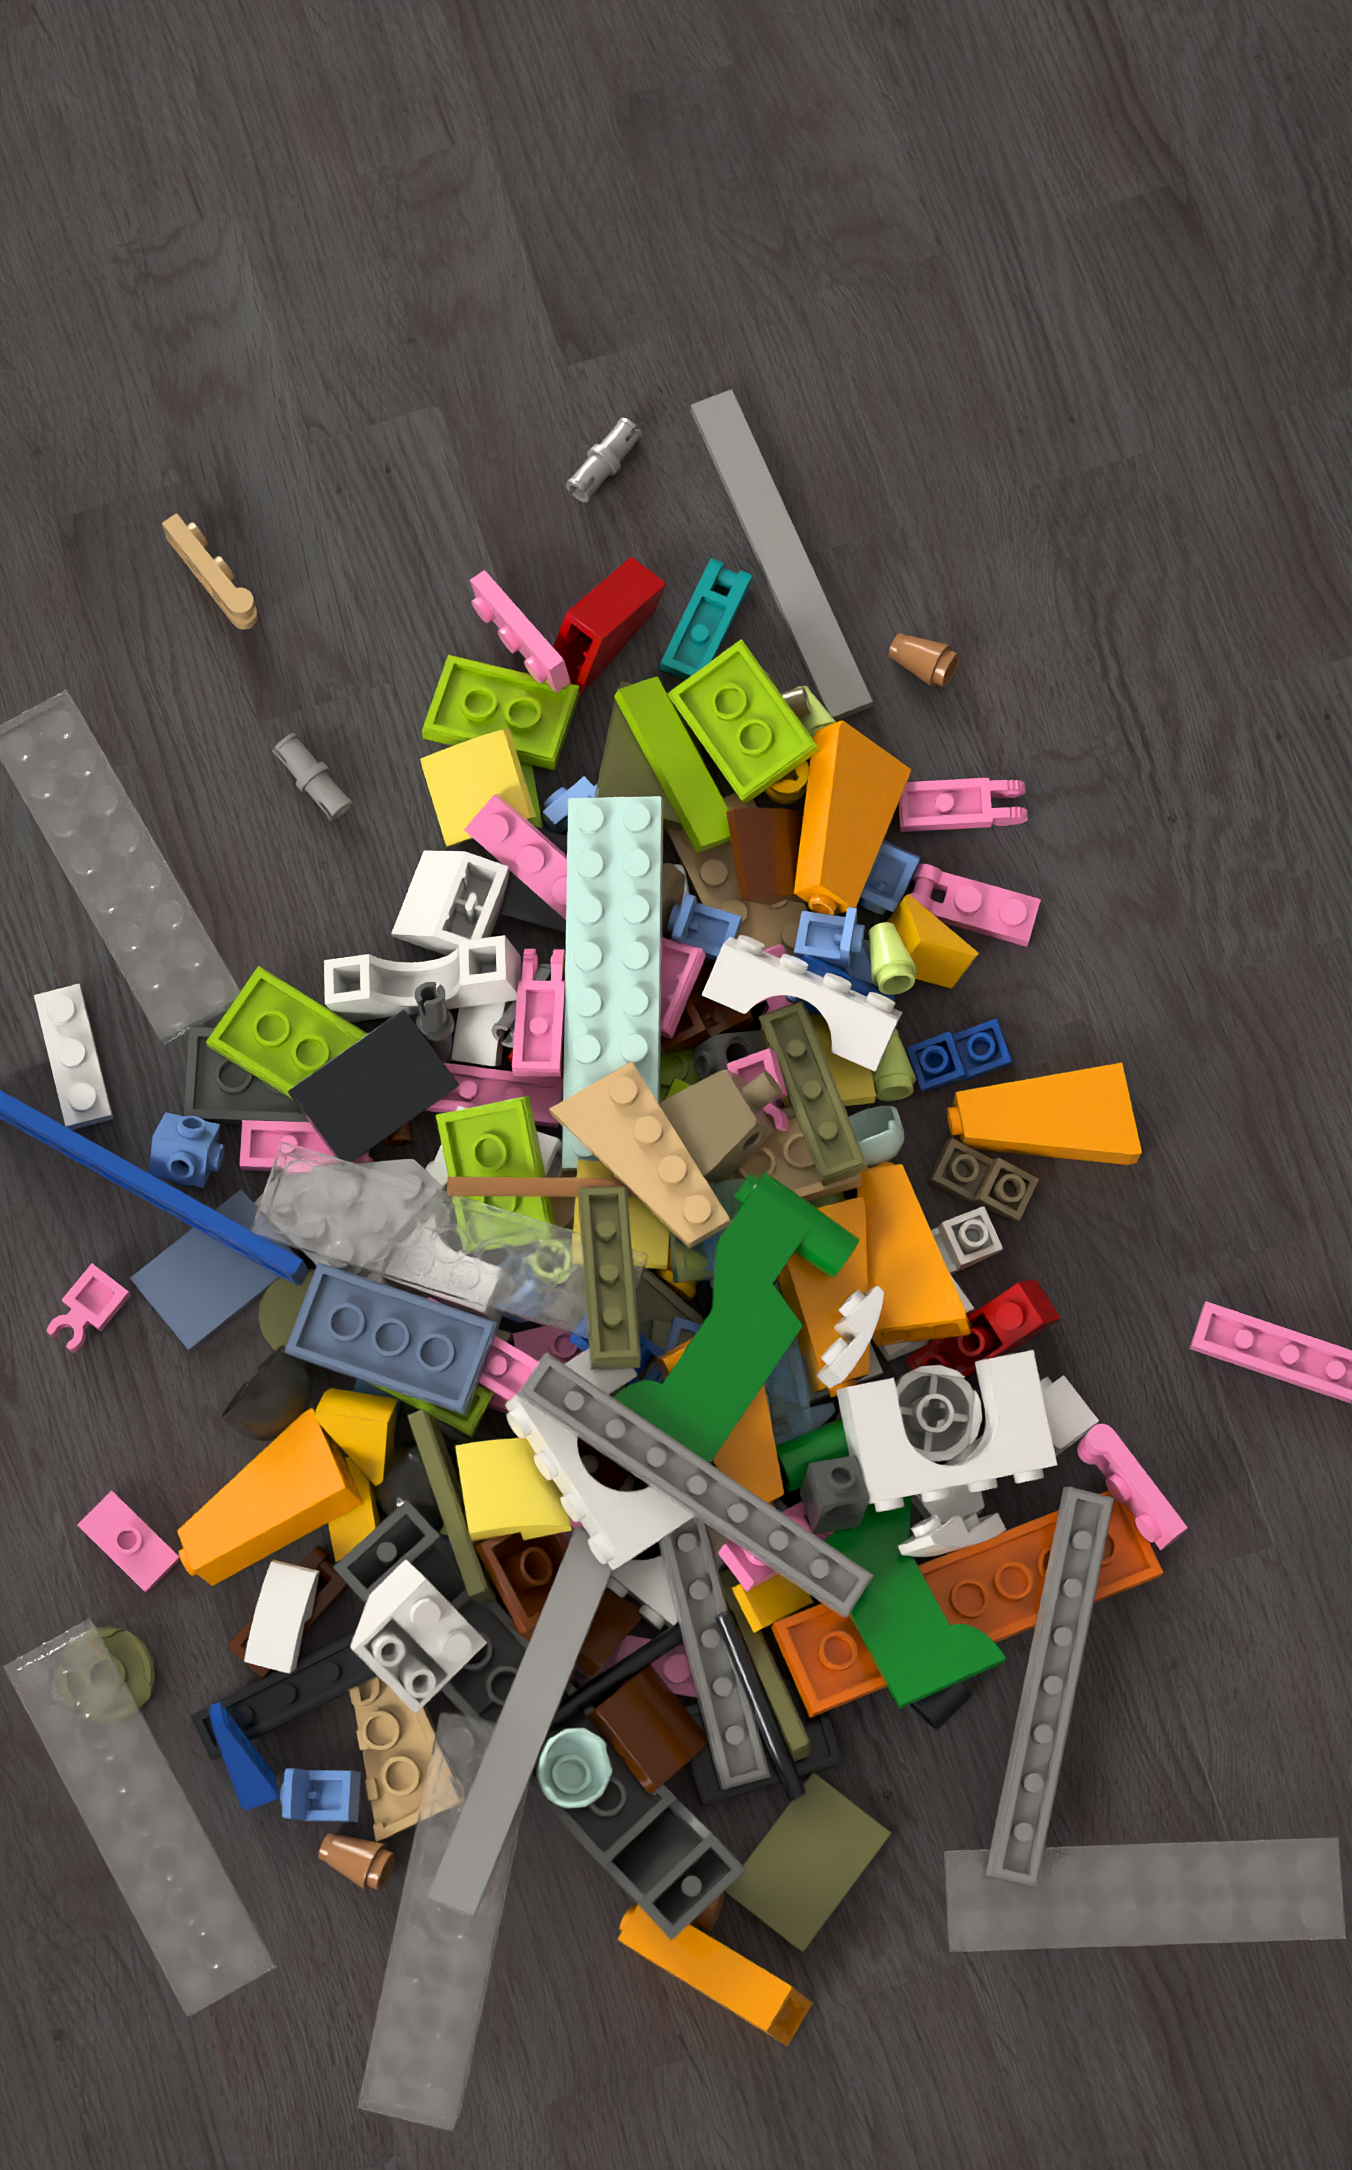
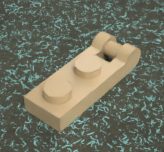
M177 513L164 521L162 525L167 541L233 625L239 629L253 627L258 620V613L252 593L248 589L236 588L232 584L231 580L235 577L231 569L220 556L213 559L204 547L208 545V542L199 528L193 522L186 525Z

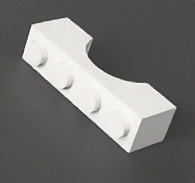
M505 935L460 941L453 953L425 962H394L383 960L370 954L324 960L325 1005L332 1012L350 1023L393 1017L403 1009L408 1015L419 1013L415 1000V991L417 987L426 982H436V989L441 984L445 989L447 1009L517 1000L518 980H521V956Z
M739 935L738 939L729 937L723 943L702 996L743 1014H746L758 1002L772 996L790 995L804 999L815 1006L826 1019L831 1032L832 1053L872 1071L877 1070L903 1013L894 1009V1001L874 992H869L868 996L850 989L852 984L840 976L826 973L823 978L807 971L808 964L794 956L782 954L780 959L764 952L765 945L751 937Z
M1064 1375L1053 1383L1048 1377L1040 1381L1055 1456H1058L1086 1435L1099 1422ZM982 1436L975 1439L963 1452L943 1465L952 1466L965 1460L978 1447ZM967 1484L950 1487L951 1497L922 1502L921 1494L912 1495L911 1500L925 1519L937 1515L940 1521L959 1515L963 1517L973 1512L979 1515L985 1507L981 1491L969 1493Z

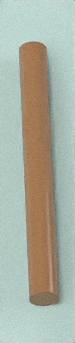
M448 1177L447 1195L578 1197V1188L617 1187L624 1185L617 1178ZM627 1187V1195H628V1197H637V1196Z

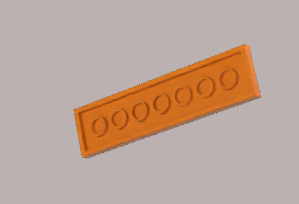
M1109 1491L1101 1493V1495L1113 1497ZM1115 1498L1094 1603L1159 1578L1163 1574V1570L1149 1541L1142 1536L1136 1526V1517L1125 1502L1120 1503ZM1059 1510L1002 1532L984 1542L956 1550L918 1565L949 1625L966 1624L984 1632L995 1643L1036 1626ZM822 1603L776 1621L771 1626L810 1718L887 1687L850 1615L842 1617Z

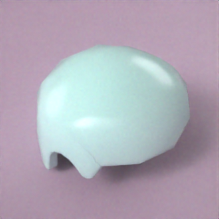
M878 1106L849 1116L868 1168L877 1166L882 1162H888L898 1154L904 1143V1130L895 1107Z
M585 1728L565 1729L548 1739L536 1763V1777L541 1791L553 1804L563 1808L586 1807L601 1797L612 1774V1767L606 1751V1743L602 1738Z

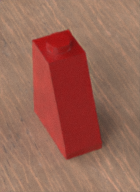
M633 557L626 560L566 612L553 648L564 659L570 684L580 686V695L588 689L652 616L666 586L663 580Z

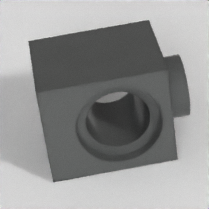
M755 1030L718 1034L693 1048L694 1070L700 1081L721 1070L728 1069L727 1064L766 1050L767 1046L763 1031Z
M856 1455L809 1463L800 1495L812 1533L820 1534L859 1527L870 1496Z

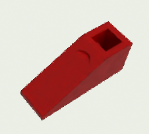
M1036 1279L1018 1282L968 1316L971 1326L970 1335L935 1339L908 1357L906 1361L912 1370L922 1366L942 1365L957 1370L966 1380L977 1373L976 1361L1007 1355L1061 1318Z

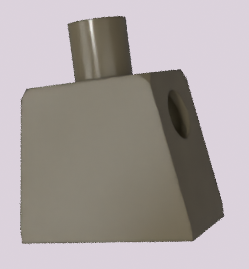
M725 1069L664 1099L659 1105L702 1175L723 1184L773 1134L774 1126L763 1108L782 1094V1090L767 1071L762 1072L747 1084L742 1076Z

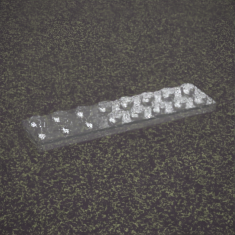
M68 690L1 724L0 760L162 1045L189 1031V1027H196L229 1009L241 991Z
M281 1141L250 1231L253 1235L588 1339L581 1233L462 1196H448L446 1191ZM632 1249L635 1294H637L648 1260V1254Z
M91 1618L4 1665L3 1668L186 2016L189 2017L277 1967Z
M444 1711L440 1713L357 2108L454 2131L458 2126L528 1786L475 1919L427 1901L428 1893L497 1724Z
M1338 1838L1045 1847L1037 1887L985 1875L990 1849L943 1852L948 1952L1346 1938Z

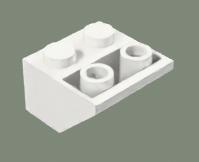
M424 851L391 933L392 937L446 956L457 949L460 941L490 937L507 892L510 880L509 866L465 851Z
M405 1559L370 1594L350 1648L416 1714L487 1642L437 1589Z

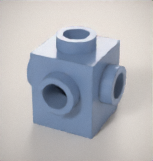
M165 1112L152 1137L149 1174L157 1178L173 1181L181 1186L204 1188L211 1172H219L223 1162L225 1145L218 1143L220 1124L204 1121L197 1116H180Z

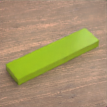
M658 676L618 689L614 698L696 852L700 853L730 842L731 838L726 814L729 809Z

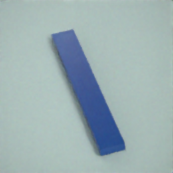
M0 1090V1119L294 1285L298 1286L299 1284L301 1286L309 1270L302 1259Z

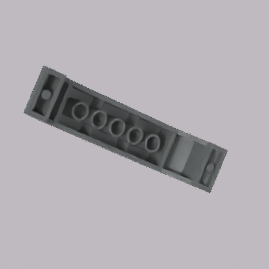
M406 1500L333 1568L366 1605L370 1594L406 1559L484 1638L487 1643L440 1690L489 1743L529 1642L508 1625L512 1618L495 1600L480 1605L468 1596L455 1554L431 1525ZM570 1681L562 1700L577 1690ZM590 1705L550 1732L545 1743L548 1739L565 1729L585 1728L602 1738L606 1743V1751L612 1767V1774L603 1795L586 1807L563 1808L553 1804L541 1791L536 1777V1766L528 1787L609 1876L672 1941L746 1869L664 1784L648 1794L589 1718L588 1714L594 1710L593 1706Z

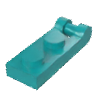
M714 558L710 559L660 663L661 670L686 680L716 658L741 603L748 594L753 581V575L742 570L737 574L724 568L725 563ZM716 585H719L730 591L728 596L725 597L714 592L713 589Z

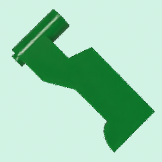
M765 1171L758 1178L750 1174L734 1196L740 1201V1204L736 1210L737 1214L716 1245L713 1303L711 1312L662 1384L651 1380L639 1381L625 1387L613 1397L708 1463H711L803 1327L773 1285V1282L794 1252L830 1278H833L849 1259L859 1242L858 1237Z
M842 1418L776 1445L782 1485L787 1493L802 1487L809 1463L849 1457ZM912 1495L903 1497L905 1506L896 1509L876 1512L874 1503L867 1504L859 1527L834 1531L824 1540L825 1543L873 1575L849 1615L899 1709L998 1666L1006 1660L1000 1648L984 1632L966 1624L949 1625L914 1558L901 1554L898 1545L909 1539Z

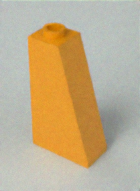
M843 720L816 730L813 737L820 751L811 756L794 887V894L806 901L812 911L828 915L847 912V907L856 908L912 770Z
M1122 1063L958 1091L955 1093L952 1103L953 1107L947 1108V1119L951 1135L959 1134L960 1142L972 1149L1121 1165L1136 1164L1142 1154Z
M882 1162L877 1166L869 1167L868 1171L860 1173L863 1186L857 1187V1196H863L866 1207L868 1291L877 1285L884 1291L880 1316L872 1335L876 1346L970 1335L971 1326L966 1311L903 1165Z
M863 1196L817 1208L859 1238L853 1253L833 1278H830L795 1252L777 1277L784 1300L803 1325L796 1336V1340L807 1368L806 1371L813 1394L829 1390L830 1397H836V1389L857 1385L856 1381L870 1374V1346L868 1344L863 1355L843 1382L829 1389L816 1376L826 1364L821 1359L824 1352L840 1337L845 1342L847 1341L833 1328L843 1317L838 1309L857 1289L863 1294L868 1291L866 1207Z
M692 1339L654 1358L664 1379ZM763 1384L710 1464L775 1508L773 1500L784 1495L765 1386Z
M313 1408L300 1415L177 1530L184 1547L179 1550V1556L185 1569L191 1576L197 1574L211 1586H214L363 1504L340 1446L313 1417L315 1413Z
M633 1904L622 1918L620 1924L622 1932L617 1940L788 2047L813 2004L795 1988L690 1924L671 1941L636 1904Z

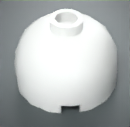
M942 1365L917 1367L902 1375L895 1383L907 1438L914 1449L931 1462L950 1460L963 1452L976 1439L982 1421L981 1400L976 1390H972L970 1384L960 1372Z

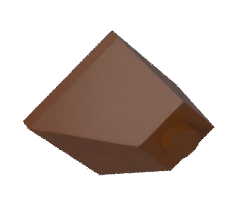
M521 1532L478 1540L475 1544L480 1558L520 1633L527 1632L537 1625L569 1545L563 1532L523 1540Z

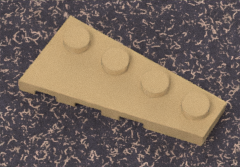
M632 1061L549 1109L550 1115L562 1126L564 1125L584 1148L592 1155H595L613 1172V1176L643 1201L645 1206L689 1249L728 1227L731 1220Z
M380 1677L350 1691L351 1703L355 1707L359 1730L357 1731L360 1751L363 1753L367 1776L365 1783L368 1800H371L375 1822L373 1828L376 1842H382L466 1801L465 1792L426 1705L415 1714Z

